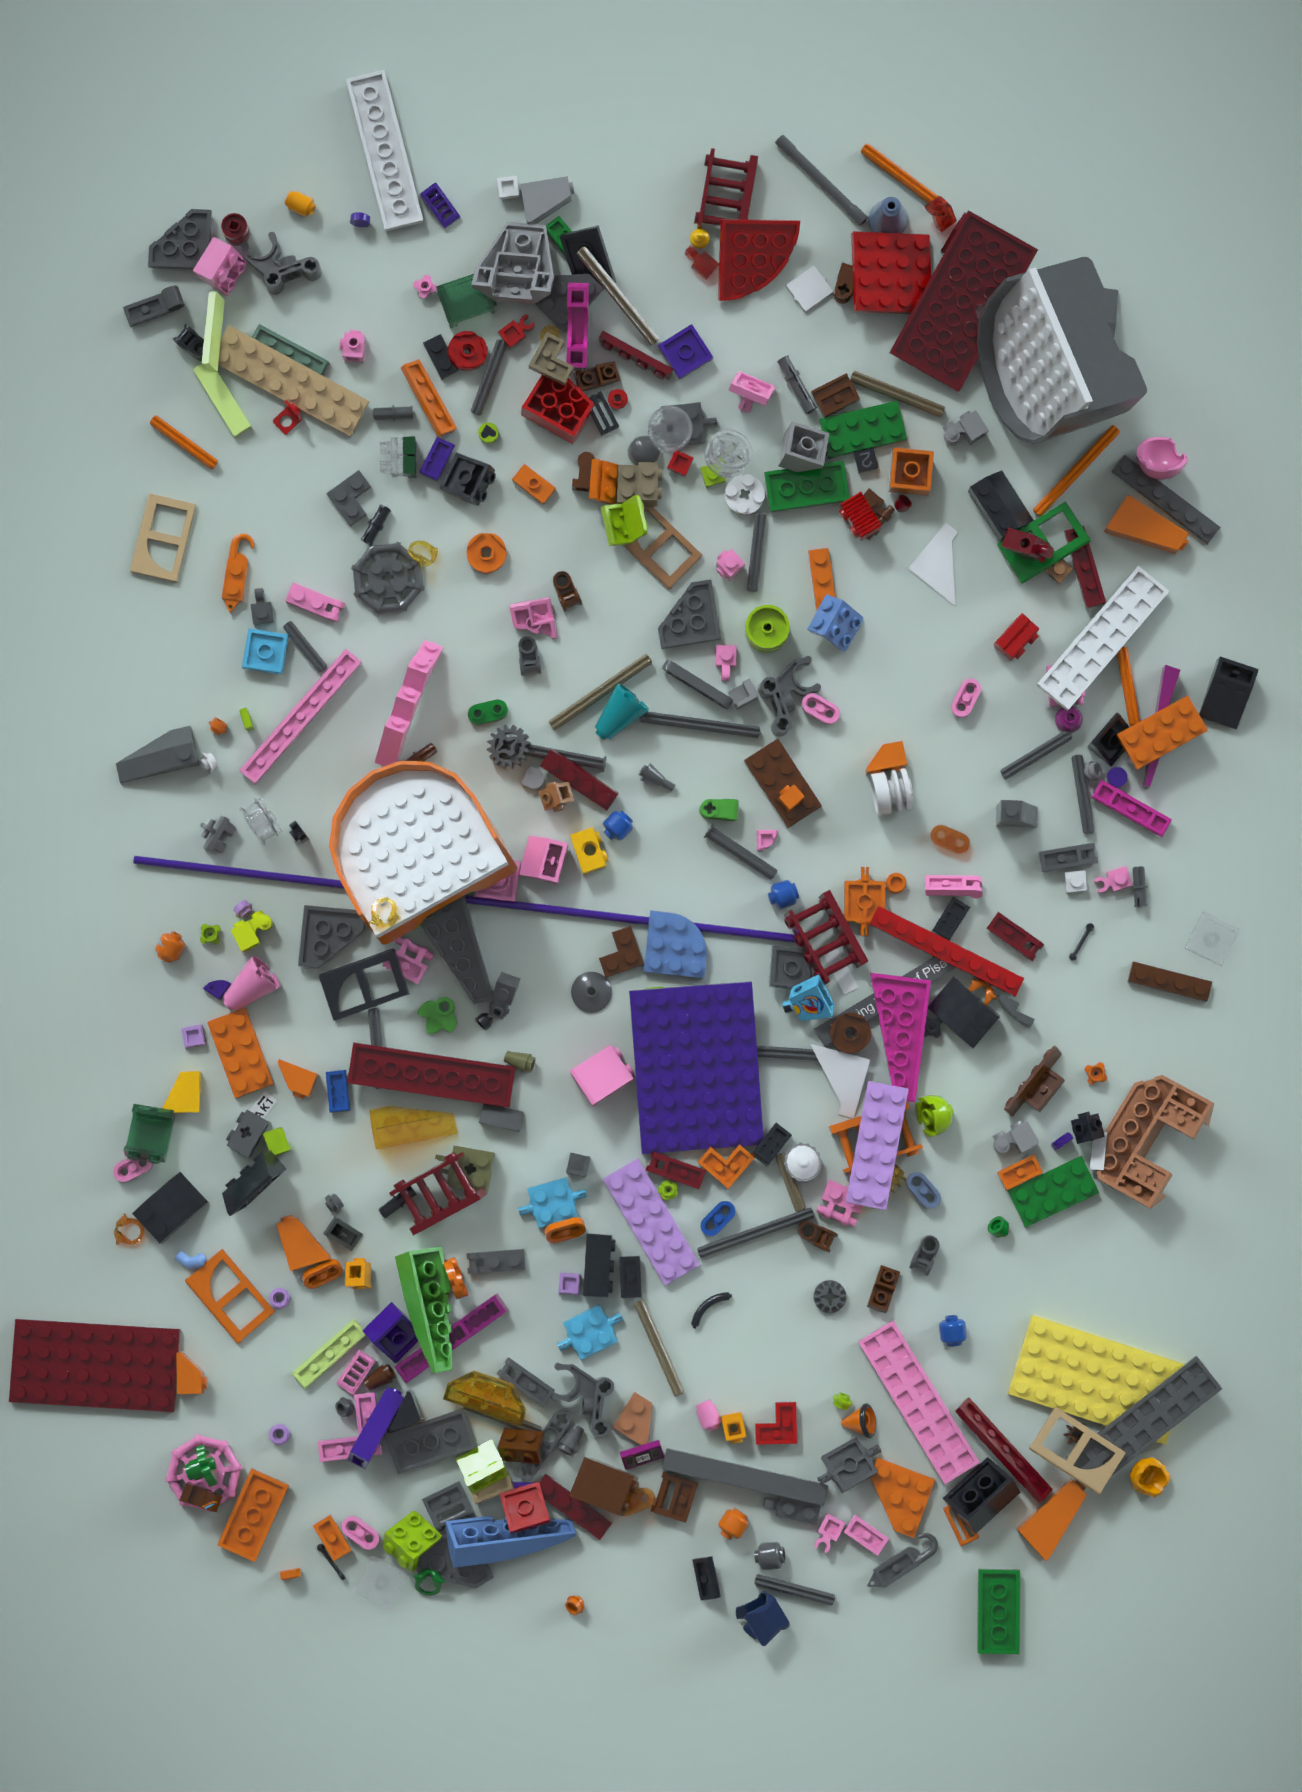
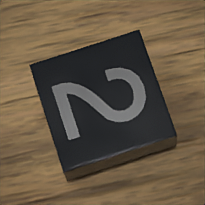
M874 448L854 452L858 473L878 469Z

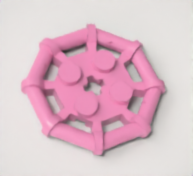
M197 1434L195 1438L172 1450V1458L165 1481L169 1483L178 1500H180L183 1492L177 1482L181 1479L184 1480L185 1484L191 1482L212 1492L221 1488L224 1493L221 1494L223 1497L220 1504L236 1496L238 1479L243 1467L230 1449L229 1442ZM203 1444L218 1448L215 1454L210 1453V1456L216 1462L217 1469L215 1470L218 1477V1484L211 1487L208 1486L205 1478L196 1481L194 1479L189 1480L185 1467H183L182 1474L176 1475L179 1460L188 1464L190 1460L197 1458L196 1454L190 1458H187L184 1454L194 1447ZM222 1453H224L231 1466H224L219 1457ZM232 1471L229 1486L223 1484L226 1472ZM180 1501L179 1503L182 1507L183 1505L206 1510L201 1507L185 1503L182 1501Z

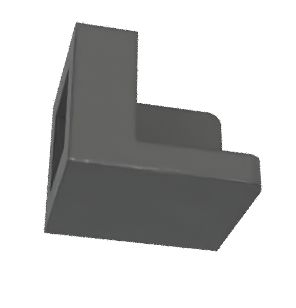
M570 1152L566 1173L586 1177L591 1157Z

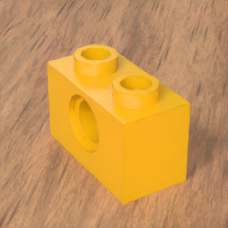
M592 827L570 835L583 875L606 868L605 862L609 860L606 851H601L599 843L602 840L599 831L595 832ZM587 846L595 847L596 852L594 855L588 856L585 854L584 849Z

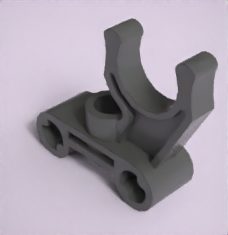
M275 232L268 234L273 246L269 254L263 257L251 254L247 242L241 243L247 263L264 276L265 286L271 294L281 293L285 282L305 276L310 281H316L321 277L320 264L314 257H307L297 261L295 256L289 255L278 261L281 247L277 242Z
M810 656L793 660L776 679L766 677L758 687L760 696L766 699L770 698L776 715V719L771 724V731L776 736L786 735L792 726L788 712L795 710V704L790 692H794L799 696H806L810 693L819 692L821 689L819 683L811 687H804L795 679L797 667L809 665L812 661ZM764 684H767L769 687L772 686L773 691L770 692L769 689H765ZM779 722H783L785 724L783 730L778 728L777 725L779 724Z
M555 1363V1370H568L573 1374L575 1385L568 1394L552 1393L551 1399L554 1401L572 1402L579 1395H583L582 1415H590V1432L599 1438L607 1436L610 1431V1425L606 1420L602 1419L604 1396L610 1395L614 1390L613 1381L607 1377L594 1379L574 1364ZM607 1381L609 1387L604 1392H601L599 1384ZM599 1422L604 1426V1430L601 1433H598V1430L595 1429V1425Z

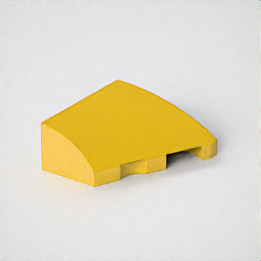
M200 1071L179 1073L161 1109V1113H200Z

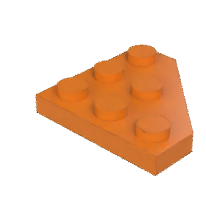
M877 1457L874 1466L878 1473L871 1477V1481L894 1531L914 1538L935 1479Z

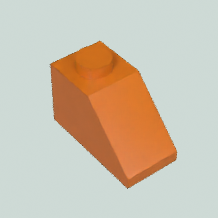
M279 1059L278 1065L289 1090L294 1091L292 1095L304 1099L305 1096L310 1097L319 1074Z
M177 1352V1394L204 1393V1389L208 1387V1379L204 1377V1372L184 1352Z

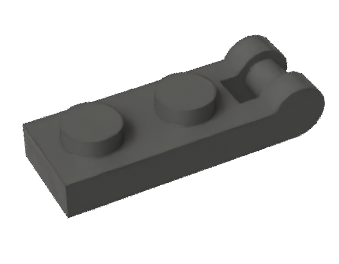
M1095 843L1040 851L1039 858L1042 872L1098 863L1094 853V849H1096ZM1082 851H1086L1087 858L1082 859Z
M524 1249L466 1253L467 1259H469L468 1274L525 1270ZM483 1258V1267L477 1266V1259Z
M508 1357L505 1361V1366L502 1370L499 1369L496 1374L544 1407L555 1389ZM512 1369L518 1371L514 1378L508 1375Z

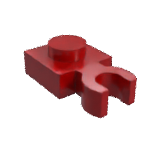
M527 314L521 317L520 323L517 324L513 320L498 331L499 336L510 349L526 338L524 331H531L535 327L534 322L530 325L524 324L529 318Z

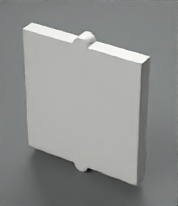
M812 266L786 285L794 297L793 300L799 303L804 312L834 292L825 281L826 277L822 276L815 266Z

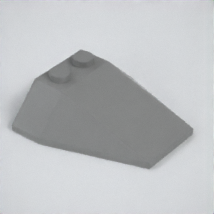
M507 222L475 268L471 284L472 288L493 301L535 304L550 295L554 273L546 225Z

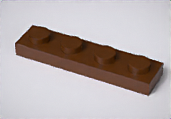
M1134 961L1132 962L1127 981L1205 1002L1208 1001L1212 981Z

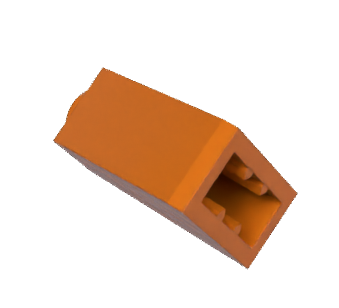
M292 1215L280 1218L281 1222L276 1223L290 1271L331 1259V1255L299 1218H293Z

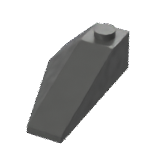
M191 726L170 730L117 762L116 767L120 783L198 766L199 760Z

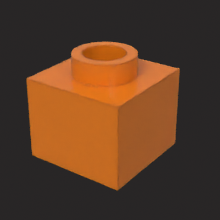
M787 785L779 792L781 796L778 801L790 812L805 796L795 785L791 787Z

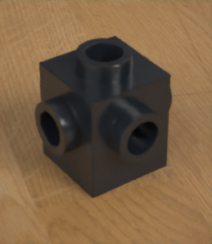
M1088 1111L1077 1114L1078 1119L1071 1120L1077 1144L1105 1137L1099 1113L1090 1115Z

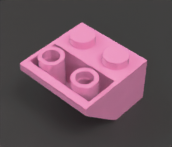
M213 237L193 272L208 285L223 295L228 296L235 287L239 276L244 272L247 262L233 246Z
M529 836L519 875L558 885L568 850V843L549 838Z

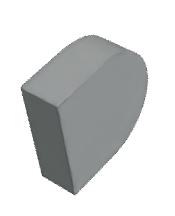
M528 766L521 785L534 790L539 789L544 784V774L539 769Z

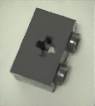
M246 1110L245 1113H240L236 1121L239 1123L235 1131H230L226 1140L228 1141V1147L250 1158L270 1122ZM250 1127L249 1132L252 1133L251 1136L243 1138L244 1133H242V1130H247Z

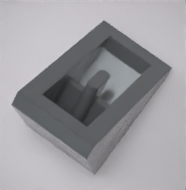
M334 1216L323 1233L350 1251L354 1249L363 1235L336 1216Z

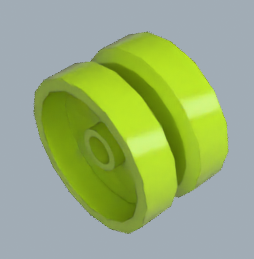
M774 605L756 607L749 614L745 624V637L748 644L753 649L762 653H772L779 650L786 643L790 631V622L787 615L781 608ZM768 626L771 627L770 631L764 630Z

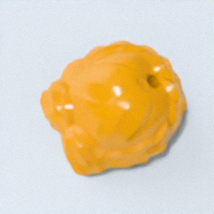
M1152 1457L1143 1458L1136 1462L1130 1472L1133 1488L1139 1493L1153 1498L1162 1493L1163 1488L1168 1485L1171 1479L1169 1472L1166 1471V1467L1159 1460Z

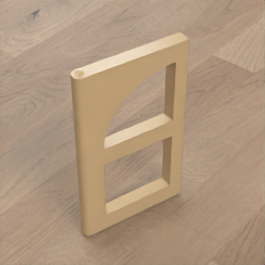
M152 493L148 495L130 572L177 582L196 504ZM157 505L187 511L181 537L151 531ZM148 539L179 546L172 572L164 570L152 560L148 551Z
M1057 1407L1053 1409L1036 1438L1029 1446L1031 1451L1097 1494L1102 1493L1103 1488L1126 1453ZM1059 1417L1083 1432L1066 1460L1042 1445ZM1090 1438H1093L1114 1452L1110 1460L1097 1468L1081 1469L1073 1466Z

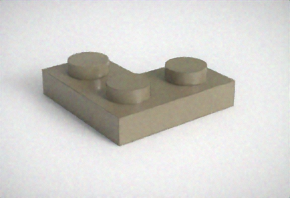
M546 332L529 364V369L565 386L574 369V366L557 358L565 344V340Z

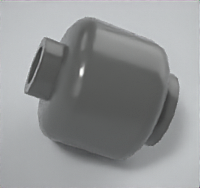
M778 1542L761 1543L758 1550L754 1552L755 1563H759L763 1570L780 1569L782 1563H785L786 1560L785 1548L781 1547Z

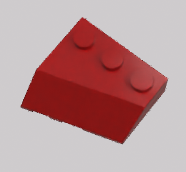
M541 375L522 405L521 416L573 445L583 430L594 403L570 379L567 380L564 386Z

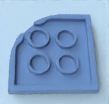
M650 910L644 971L704 978L707 949L704 937L698 927L682 915Z

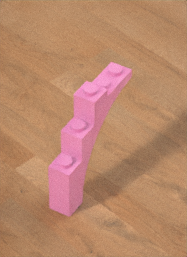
M424 640L416 656H413L407 667L403 685L396 696L391 716L384 727L375 759L376 764L387 766L399 761L416 709L432 671L442 654L443 647Z

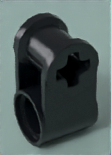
M185 324L183 331L177 337H174L173 341L194 358L202 361L203 353H196V351L204 345V339L190 326Z

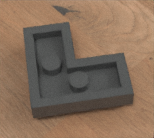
M359 470L326 493L350 527L367 515L356 498L369 490L371 486Z

